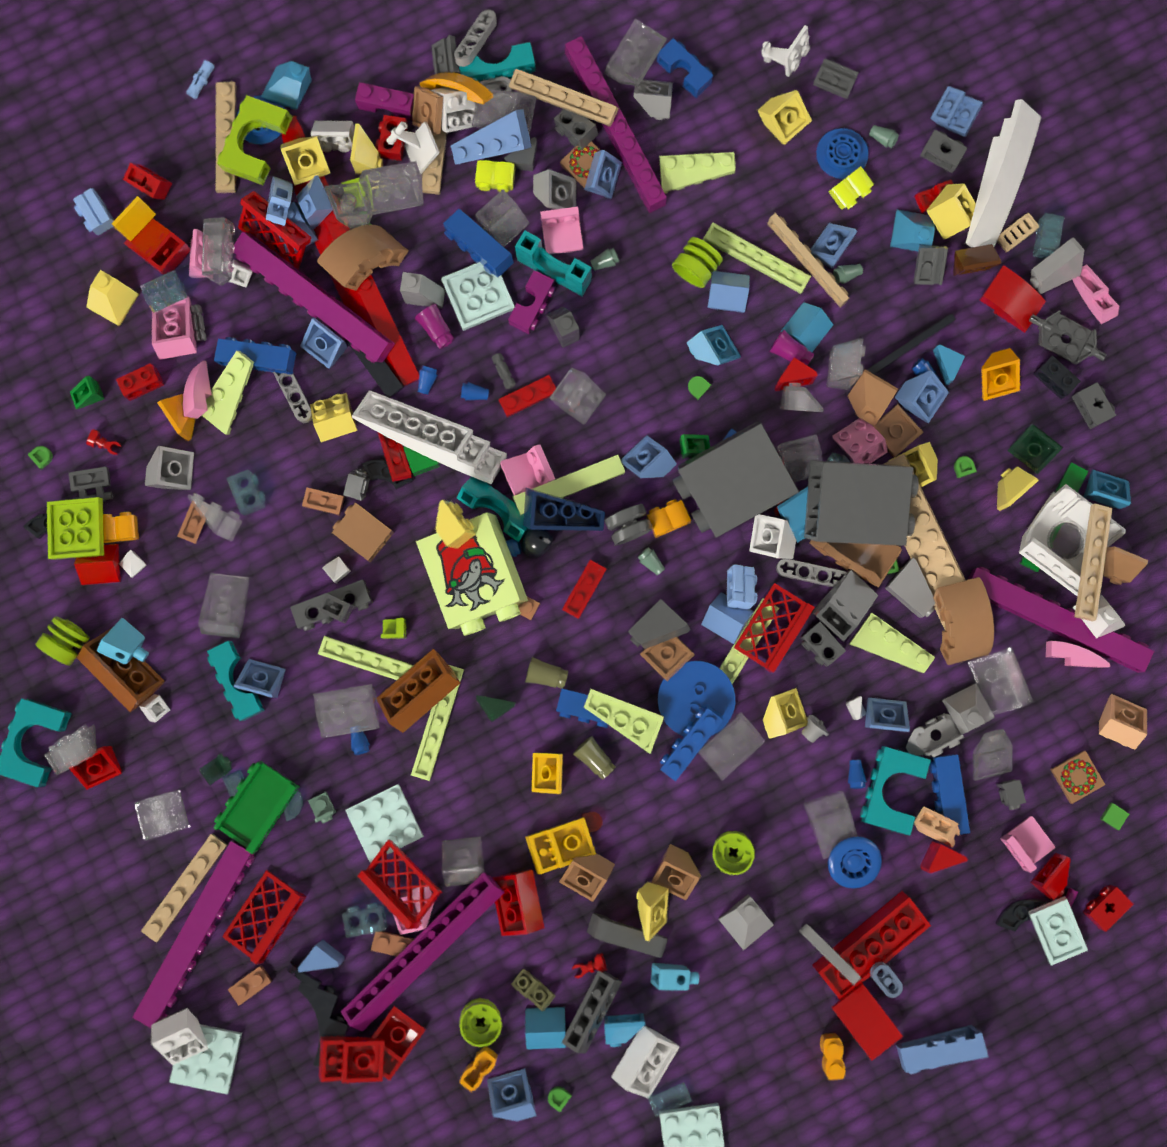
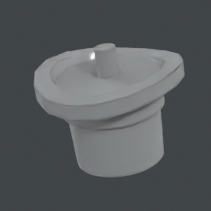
M813 715L807 717V726L801 731L806 739L814 743L823 734L825 736L829 735L822 720L820 721Z

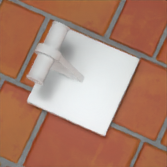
M804 25L789 49L771 47L770 43L764 42L762 49L764 61L769 63L774 60L784 65L786 76L789 77L792 71L797 70L801 58L805 57L810 49L808 26Z
M401 121L397 128L392 129L391 135L387 138V143L393 145L397 139L405 142L404 146L415 174L420 176L440 152L427 122H424L414 133L404 131L407 128V124Z

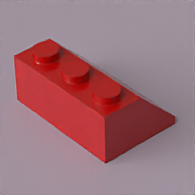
M533 870L518 871L492 877L505 892L495 901L502 936L530 934L545 928Z

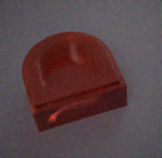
M582 813V818H585L589 832H594L601 828L603 820L599 813Z

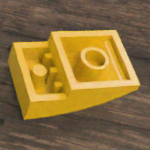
M585 818L525 836L537 874H543L570 865L572 860L577 857L596 855Z

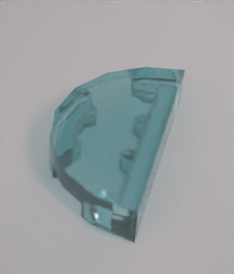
M299 790L284 810L286 822L294 819L302 809L303 797Z

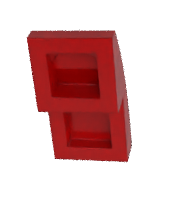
M952 179L937 184L933 188L917 193L914 196L921 213L926 212L947 184H953Z

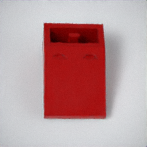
M153 218L131 242L128 239L124 242L127 247L166 278L171 275L190 252V248L184 241Z

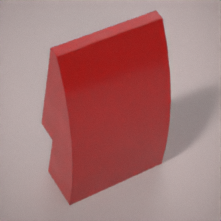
M1004 265L999 269L980 298L981 302L994 309L993 313L1024 333L1032 323L1029 322L1031 315L1037 316L1046 302L1030 284Z
M863 983L831 1007L871 1061L903 1037Z
M395 1006L371 1037L384 1040L383 1077L389 1081L426 1030Z
M345 1036L321 1037L320 1081H341L342 1083L382 1081L384 1040Z

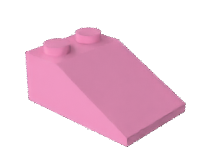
M190 297L152 303V346L159 360L197 353Z

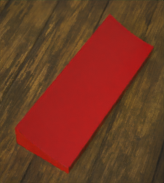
M901 891L832 948L861 977L855 985L824 956L812 966L839 1000H841L871 976L870 970L875 963L884 962L886 964L931 925L910 897Z

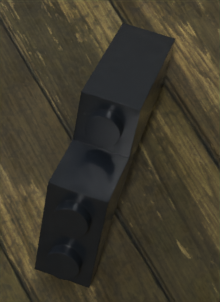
M300 982L298 991L308 999L318 1020L319 1045L313 1065L319 1067L321 1037H346L349 1024L343 1015H333L341 993L336 991V987L320 985L318 989L314 990Z

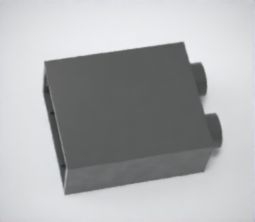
M759 420L678 465V471L681 475L673 479L683 500L692 495L699 506V509L691 514L700 531L704 533L711 529L715 537L724 534L799 492Z
M810 460L804 538L817 542L906 546L907 536H912L915 529L914 515L909 513L910 499L917 495L919 486L917 476L913 475V467Z

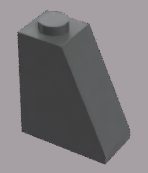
M562 306L546 314L562 348L579 341V327L571 311Z
M660 599L628 632L632 636L630 640L635 646L639 647L641 645L644 649L688 633L691 629L681 617Z

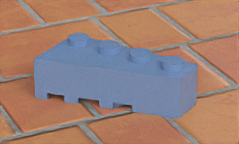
M523 109L515 110L451 145L455 165L532 148Z
M972 1025L896 1044L901 1066L909 1074L918 1073L923 1069H934L939 1066L988 1057L983 1035Z

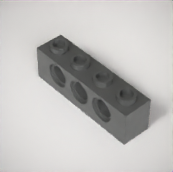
M364 580L328 592V594L346 602V598L349 595H354L355 602L351 604L354 606L353 610L358 609L361 611L367 609L369 604L373 603ZM327 593L290 607L298 629L308 631L314 629L315 624L320 622L327 624L334 621L332 617L319 611ZM317 608L319 611L318 616L311 618V610Z
M598 970L562 1044L576 1053L586 1054L622 983L621 980L607 972Z

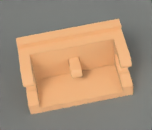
M924 806L914 821L919 832L951 848L955 844V834L960 835L957 822Z

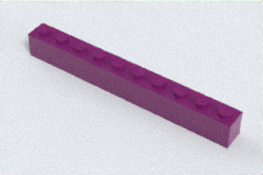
M582 36L566 43L565 55L587 96L617 106L618 108L611 127L603 123L602 125L648 212L651 213L665 206L667 197Z
M242 231L231 249L236 254V259L242 263H248L250 265L249 268L253 272L261 273L265 276L264 280L271 285L275 284L279 287L278 291L285 296H291L296 305L304 306L308 309L307 313L321 319L323 325L337 332V336L351 342L350 346L359 352H364L366 354L365 357L369 361L375 363L385 360L395 343L251 233Z
M984 567L972 569L968 580L981 578L991 604L1137 673L1146 671L1154 653L1153 650L1149 649V645L1139 641L1136 643L1131 640L1130 636L1123 633L1110 632L1096 638L1083 620L1075 617V610L1070 608L1066 610L1060 607V603L1054 600L1047 601L1043 599V595L1037 592L1030 593L1020 584L1015 583L1013 585L1007 582V578L1000 575L994 576L990 574V570Z
M232 840L229 843L132 1017L151 1029L152 1024L167 1017L165 1013L168 1007L171 1008L174 1005L178 989L181 990L187 981L185 979L187 973H191L197 963L194 960L198 954H202L207 945L204 942L207 937L213 935L217 919L220 920L223 917L227 901L230 902L236 893L234 891L236 885H240L246 875L243 872L246 867L252 865L255 859L253 854L247 852V848L236 840Z
M483 872L341 1011L349 1026L360 1031L366 1029L505 893L498 883Z

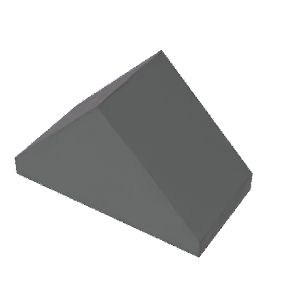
M535 137L530 139L532 148L512 152L504 157V161L514 163L515 169L533 172L537 139Z
M327 593L319 611L346 624L354 606Z

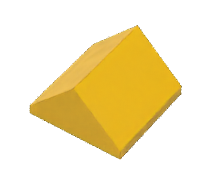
M137 196L113 221L112 225L131 242L156 214Z
M533 753L532 792L562 793L563 754Z

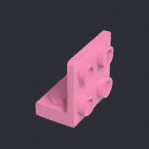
M578 206L540 212L547 253L552 255L583 250Z
M193 229V239H191L189 276L192 278L213 277V271L215 270V240L198 229Z
M861 418L832 436L833 440L850 457L851 463L871 464L888 452L885 438L871 424Z
M541 445L532 447L525 454L500 462L514 496L525 492L526 487L533 489L555 480Z
M1029 816L1000 838L1022 869L1030 873L1037 868L1034 865L1037 861L1055 849L1054 844L1032 816Z

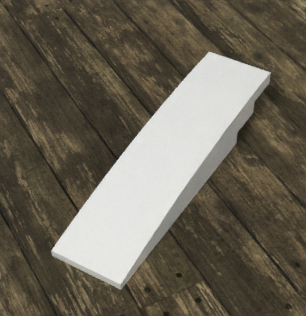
M1022 99L1015 100L1011 118L1004 119L1000 136L993 137L966 244L971 248L992 244L993 247L995 246L1023 178L1041 116Z
M370 390L352 415V418L384 436L439 463L489 484H492L501 468L500 462L506 460L507 453L491 448L489 441L474 436L472 429Z

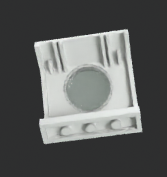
M1065 484L1056 493L1052 492L1022 536L1019 553L1078 596L1092 503ZM1112 518L1107 547L1122 537L1126 531L1125 528ZM1058 527H1060V529H1059V531H1058V533H1057V535H1056V537H1055V539H1054V541H1053V543H1052L1053 534H1054V532L1056 531V529H1057Z

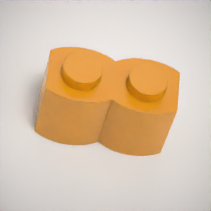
M674 499L667 502L665 508L655 507L648 511L649 514L646 518L650 520L653 526L652 531L655 538L691 522L682 500L677 502Z
M131 512L119 513L120 516L112 517V514H103L104 543L139 539L137 516L132 515Z
M836 1033L822 1034L820 1037V1048L824 1054L822 1057L823 1071L829 1080L844 1079L845 1065L841 1059L843 1056L842 1041Z
M488 1046L480 1049L474 1062H471L464 1069L460 1083L470 1092L477 1089L484 1075H487L494 1068L497 1054Z

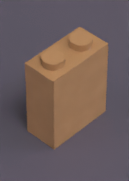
M355 503L346 509L345 517L334 524L332 533L371 563L394 532Z

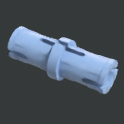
M204 60L198 73L194 74V80L186 91L192 98L197 99L203 86L207 85V79L215 68L212 63Z

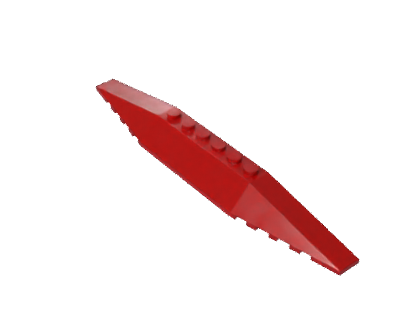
M293 116L286 134H281L283 144L299 138H306L296 116ZM324 176L319 178L334 209L313 229L318 238L315 241V245L320 255L335 239L350 230ZM311 180L294 185L296 196ZM330 274L343 304L395 343L385 358V362L402 385L407 386L419 380V373L372 275H369L357 290H352L341 285Z

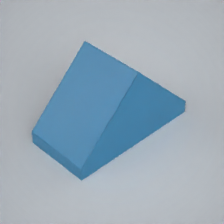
M938 345L933 350L945 385H949L955 379L965 356L942 345Z

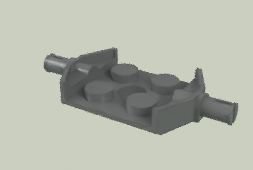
M1060 310L1046 319H1041L1034 314L1031 315L1029 322L1038 326L1040 346L1075 365L1087 357L1094 356L1101 361L1105 359L1107 354L1096 348L1095 329L1091 331L1061 315ZM1062 335H1067L1070 338L1068 344L1062 342Z

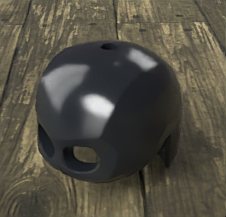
M529 529L524 536L521 549L529 558L537 559L550 549L553 543V536L548 530Z

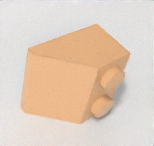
M1111 694L1099 720V734L1135 750L1147 736V709Z

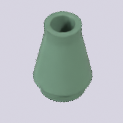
M876 125L872 127L869 134L886 148H893L899 137L896 130Z
M608 248L596 258L590 260L594 271L616 266L619 259L614 248L610 250Z
M861 264L842 265L833 270V276L838 284H845L863 274Z
M647 547L639 554V562L656 575H659L665 569L654 549L651 550Z

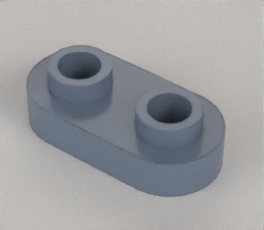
M884 962L875 963L870 970L873 980L888 997L895 998L899 996L903 990L901 981Z

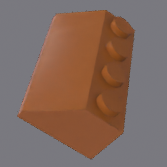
M110 628L83 645L77 659L129 712H132L154 694L165 681L145 661L141 662L133 657L127 664H123L97 652L101 640L112 629Z
M432 649L376 699L388 723L404 733L460 684V681L446 661L435 649Z

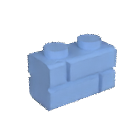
M93 188L74 198L76 203L74 208L80 217L84 216L86 221L83 223L89 232L93 231L96 235H100L113 227L114 219Z
M735 564L727 570L728 607L748 610L757 602V593H755L757 575H755L754 567H743L742 565Z

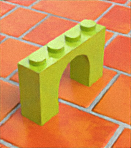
M246 95L245 100L240 104L237 118L233 120L232 130L225 139V146L218 155L217 164L223 171L264 185L271 168L265 161L244 153V139L250 131L260 127L286 134L292 120L290 113L286 109Z

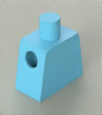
M123 618L104 636L97 649V652L123 664H127L133 657L143 662L149 655V652L141 648L145 640L144 635Z
M652 963L651 984L658 990H688L689 984L699 983V973L690 972L684 965Z

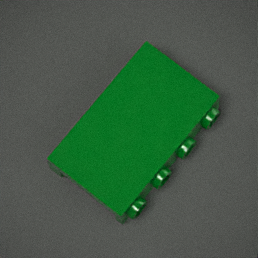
M262 761L256 764L253 763L247 771L249 773L246 780L242 779L236 788L238 792L235 796H231L225 804L227 808L223 813L220 812L214 820L216 824L213 827L215 830H221L242 844L250 854L258 851L300 788V786Z

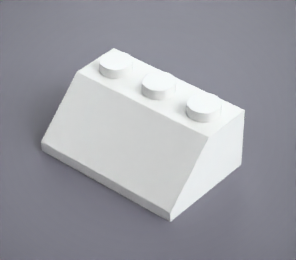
M644 1026L636 1033L634 1040L616 1067L612 1078L626 1091L650 1098L680 1046L655 1030Z

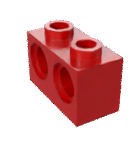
M384 115L383 121H380V139L376 140V149L380 158L402 161L405 142L397 139L393 144V148L386 149L385 147L389 145L387 138L391 135L390 127H397L402 121L407 124V128L404 131L408 130L406 118Z
M136 163L129 164L123 178L127 183L155 199L165 200L172 185L170 181Z
M151 363L116 379L123 396L130 401L164 386L158 369Z

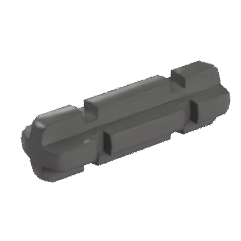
M192 305L190 309L193 315V328L196 332L194 333L195 340L197 342L206 341L204 320L201 315L202 308L200 305Z
M497 353L492 356V361L496 364L495 367L501 380H504L505 388L510 389L516 383L511 378L512 375L506 362H503L502 354Z

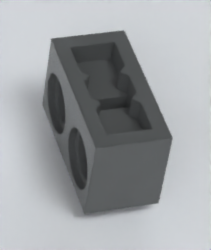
M563 109L554 118L556 131L561 136L565 135L574 147L579 146L583 150L598 135L596 125L587 117Z
M821 622L816 623L800 637L803 647L807 651L811 650L816 655L814 659L820 666H829L846 651ZM812 633L819 635L820 640L817 644L813 643L810 639ZM826 647L832 650L831 658H826L823 654Z

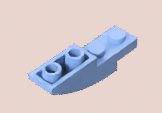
M273 176L266 220L285 225L292 197L291 182Z

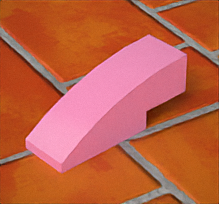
M1088 265L1083 266L1081 275L1072 280L1088 308L1097 320L1103 324L1118 316L1119 305L1108 294L1109 288Z
M206 361L200 362L192 369L188 376L183 394V413L185 417L198 419L208 411L206 399L211 396V388Z
M1058 641L1046 642V657L1065 658V666L1110 667V663L1080 646Z

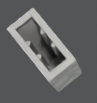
M1075 238L1067 241L1032 269L1030 283L1040 294L1081 275L1084 249Z
M403 272L400 292L406 304L428 307L437 304L438 308H443L444 288L421 274Z
M911 558L885 589L919 618L928 617L935 609L933 607L935 605L934 596L917 561Z

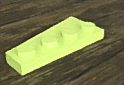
M734 152L660 156L661 187L665 194L668 191L683 189L685 186L696 185L705 180H713L735 173Z
M241 351L235 352L211 389V396L206 399L208 411L202 415L225 435L230 434L232 421L235 420L238 404L243 397L244 386L247 385L254 362Z
M873 613L869 614L849 643V645L874 653L921 673H925L935 658Z
M592 689L584 705L585 709L645 751L651 753L664 719L663 716Z

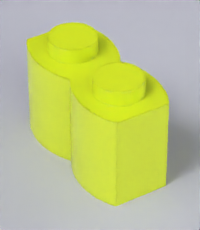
M487 160L477 161L476 187L482 191L497 189L503 193L513 190L515 177L514 163Z
M859 167L828 192L841 210L845 207L850 209L857 203L855 199L860 195L864 198L872 191L870 188L874 183L863 168Z

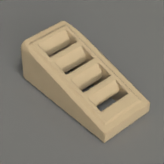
M1027 213L999 235L997 242L1007 253L1039 228V225ZM1017 226H1019L1022 229V231L1025 233L1024 235L1020 232ZM1011 231H1013V233L1017 236V240L1011 234ZM1005 235L1012 242L1011 245L1004 238Z

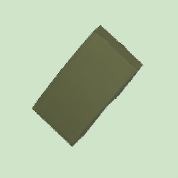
M522 969L511 984L541 1011H545L556 996L525 969Z

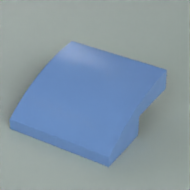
M948 86L932 114L931 120L958 135L966 137L982 108V102L965 96L964 91Z

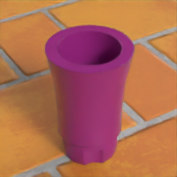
M437 304L427 307L415 317V320L424 328L439 349L447 347L455 340Z
M784 329L769 350V352L789 362L795 357L805 365H808L814 356L812 352L807 350V347L800 344Z

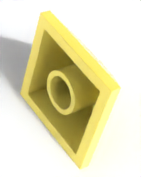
M797 90L773 97L757 110L764 125L784 145L812 121Z
M355 124L350 158L356 174L378 176L379 170H382L383 159L380 158L377 149L360 124Z
M317 136L299 138L281 144V151L294 185L312 180L315 175L321 177L330 174Z
M100 270L90 286L87 308L120 326L139 294Z
M930 442L918 445L903 453L906 455L911 467H913V472L917 476L921 487L937 480L938 459Z
M1019 467L1012 470L1008 468L1001 474L1003 478L998 481L997 509L1001 511L1011 506L1039 480Z
M796 688L771 697L763 718L769 739L807 726L808 721Z
M647 882L637 892L638 911L646 941H650L667 923L669 889Z

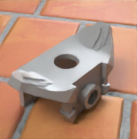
M941 714L937 716L938 719L933 718L925 723L926 726H918L914 729L906 749L909 754L932 755V757L943 753V748L947 746L952 748L960 744L959 740L964 738V736L960 735L949 714ZM934 729L941 732V738L938 741L932 740L930 736L931 731Z

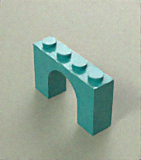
M524 230L515 246L517 261L553 279L576 294L583 296L591 282L592 267L574 258L571 265L557 260L543 249L540 238Z
M21 698L15 707V717L9 723L8 736L4 739L1 746L3 750L0 755V775L38 788L45 787L52 768L32 762L25 757L21 748L22 737L29 728L35 725L58 732L65 731L71 713L31 699Z
M882 746L881 750L878 749L875 760L878 762L876 768H873L870 779H872V784L866 790L865 798H867L866 806H862L860 812L861 821L910 836L915 817L889 808L883 799L882 788L887 778L895 773H906L926 779L931 760Z

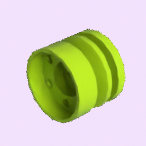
M691 237L683 248L684 253H680L676 257L672 267L685 281L696 287L703 288L711 278L710 272L717 270V266L722 263L723 258L714 247L704 240Z
M55 616L52 622L56 626L49 624L47 627L53 635L43 633L35 645L53 659L71 666L78 656L73 646L82 649L84 644L79 640L88 642L90 637L73 622Z
M727 831L716 839L713 846V859L716 866L722 872L729 875H739L751 867L754 860V848L750 839L745 834L738 831ZM730 847L738 849L737 856L729 855Z
M483 998L474 999L467 1003L460 1015V1031L465 1041L477 1047L488 1046L496 1041L502 1027L500 1011L497 1006L490 1000ZM477 1017L480 1019L484 1017V1024H477Z

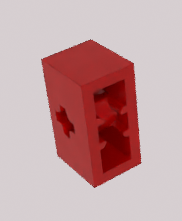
M1113 885L1102 888L1099 892L1100 895L1095 900L1089 901L1085 906L1086 909L1083 911L1100 930L1105 932L1134 905L1118 887Z

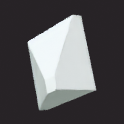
M132 550L119 563L131 578L146 566L143 560Z

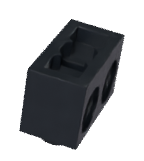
M1053 355L1033 374L1060 399L1069 395L1081 382Z

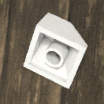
M761 514L756 515L749 551L775 558L793 559L796 538L788 521Z
M1100 595L1097 620L1091 622L1082 619L1096 638L1125 626L1122 619L1102 595Z

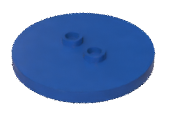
M703 661L686 662L668 681L663 679L658 693L660 714L664 717L665 723L682 736L685 734L683 732L685 727L695 721V715L701 707L705 708L707 704L723 716V721L712 735L722 730L733 715L735 708L733 685L728 676L711 663Z

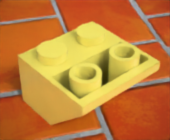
M947 184L926 211L943 239H947L971 225L976 203L965 184Z
M346 393L336 394L331 398L318 400L310 404L313 425L321 442L357 431L356 421L352 418L353 412Z
M442 500L439 503L436 532L448 547L459 548L476 535L473 531L475 527L469 519L465 520L462 516L463 510L457 503L454 504L451 501Z

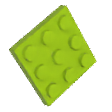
M95 497L47 502L48 559L104 556L103 498Z

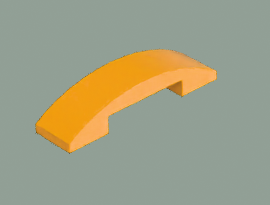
M438 73L420 82L421 87L431 90L446 86L467 92V100L480 104H485L493 98V93L484 85L458 73Z

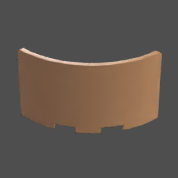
M363 225L353 228L335 239L320 255L317 262L341 285L357 290L360 284L373 273L372 270L378 266L380 268L399 266L408 250L378 225Z
M810 541V544L824 556L828 555L834 558L837 565L847 571L851 569L859 575V578L877 587L880 586L902 551L901 547L897 545Z
M978 577L938 587L933 599L936 603L940 620L942 622L945 621L946 630L942 631L940 651L947 665L990 654L994 641V622L990 601L981 578Z

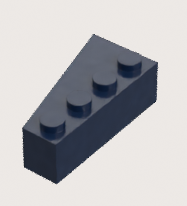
M526 487L523 526L529 529L604 530V511Z

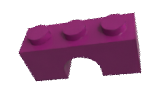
M359 82L355 97L358 109L376 113L377 108H382L392 112L395 117L406 118L407 120L413 119L414 94Z
M535 270L533 271L525 287L526 292L535 297V302L530 306H522L517 303L508 319L509 325L527 334H530L531 330L536 329L539 320H537L540 313L543 314L548 305L546 301L548 297L553 296L556 290L553 279Z

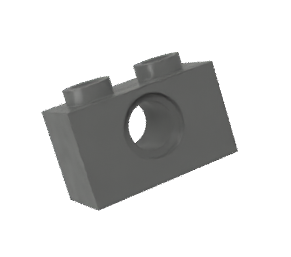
M934 130L920 156L953 173L967 147L962 142L949 138L944 132ZM941 148H946L948 153L943 152Z

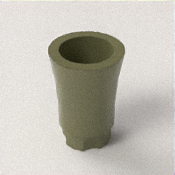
M532 657L525 683H536L563 689L568 671Z
M593 736L586 739L573 752L574 756L580 759L602 780L615 768V765L611 763V759L600 748Z

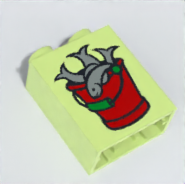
M484 513L470 519L475 527L473 531L476 535L459 548L448 547L438 533L416 541L448 629L461 628L464 636L485 629L483 619L494 614L497 615L499 622L520 615L521 612L518 605L528 601L497 516L490 513Z

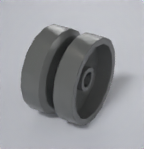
M643 504L623 509L605 519L608 530H617L611 536L615 546L632 541L653 530L650 520H640L647 513Z

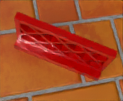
M253 191L243 197L240 202L243 209L238 228L243 232L251 233L299 270L306 245L311 242L312 237L289 218H287L284 226L266 220L269 202L257 192ZM246 221H248L251 229L245 225ZM254 221L258 222L260 229H257ZM268 232L272 233L275 241L271 240ZM259 233H263L266 241L261 238ZM283 244H286L289 252L285 251ZM274 245H277L280 253L276 251ZM288 256H291L294 264L290 262Z
M773 583L733 648L764 667L767 671L774 673L815 607ZM775 589L782 593L784 601L773 603L772 593ZM795 601L801 606L797 612L789 613L787 602ZM784 603L787 614L776 616L774 605ZM771 606L773 617L763 619L762 609ZM787 616L789 625L787 628L779 630L777 618ZM774 619L776 630L766 632L764 621ZM761 622L763 633L753 635L752 625ZM777 632L779 641L777 644L769 646L767 634ZM764 635L766 647L756 649L753 637ZM751 638L753 650L745 651L739 647L744 639ZM767 649L769 657L765 663L758 659V650Z
M387 840L368 868L362 870L358 875L360 880L407 929H418L422 924L421 919L442 892L392 840ZM391 848L394 851V859L387 860V851ZM399 861L406 863V872L399 873ZM387 862H394L393 874H388ZM378 863H382V875H378L374 871ZM412 874L419 876V885L412 886ZM400 875H407L406 887H400ZM388 876H395V888H391L388 885ZM424 887H429L434 892L429 899H425ZM412 888H419L420 900H413ZM400 889H407L408 901L401 899ZM420 902V912L416 915L413 912V903Z
M266 870L222 937L250 957L253 963L261 964L265 961L307 896L297 892ZM269 877L274 881L275 889L266 891L264 883ZM286 889L291 895L287 901L281 902L279 890ZM275 891L277 903L268 905L266 893ZM262 894L264 906L254 907L253 899L256 895ZM277 905L278 915L275 918H270L268 907ZM264 908L266 920L257 921L255 910ZM251 911L252 922L244 924L243 914ZM266 922V933L259 935L257 924ZM253 925L255 936L246 938L244 926ZM240 927L241 939L235 940L229 936L234 928ZM255 939L256 948L253 952L247 949L246 940Z

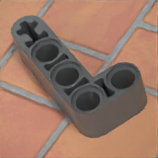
M594 912L586 931L598 940L662 958L668 941L667 937L657 933L650 941H646L643 929L613 921L604 915Z

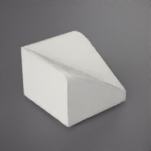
M233 260L227 276L228 281L247 287L252 274V270L249 268L250 265Z
M339 556L322 567L335 583L351 572Z
M156 694L139 706L151 722H157L170 711L161 696Z
M858 696L845 703L854 720H858L866 715L862 705V696Z

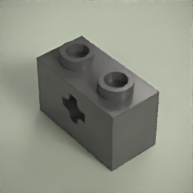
M1098 382L1072 396L1089 429L1116 416L1113 404L1107 400L1105 390L1102 386H1099Z

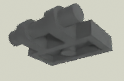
M108 467L69 472L71 491L79 492V497H74L73 499L100 497L103 498V502L113 499L112 492H104V487L111 486ZM96 489V494L87 495V490Z

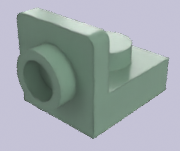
M327 792L308 800L316 817L315 822L321 821L323 824L333 819L332 815L336 813V810Z

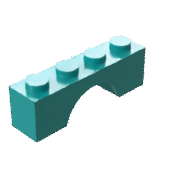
M529 42L512 46L509 56L500 63L488 64L476 55L468 66H459L462 75L481 82L498 77L510 79L513 77L515 69L531 74L535 71V62L531 43Z
M471 476L461 487L457 499L471 509L486 507L495 511L503 520V532L519 542L529 530V528L523 526L524 514L520 515L516 504L486 482Z
M227 641L208 650V662L217 671L215 674L219 684L224 686L225 691L223 693L228 702L231 701L233 706L231 710L234 717L239 719V721H245L265 711L257 693H245L239 688L234 687L233 671L241 658L233 642Z

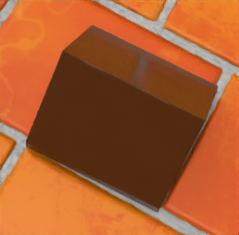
M992 244L956 250L953 275L958 276L990 270L1000 265L1001 259Z

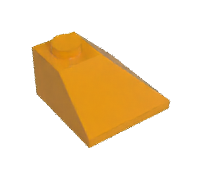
M1011 348L992 353L981 367L982 399L984 401L1020 391V359Z
M183 394L158 401V405L177 434L187 441L191 440L196 418L184 416Z

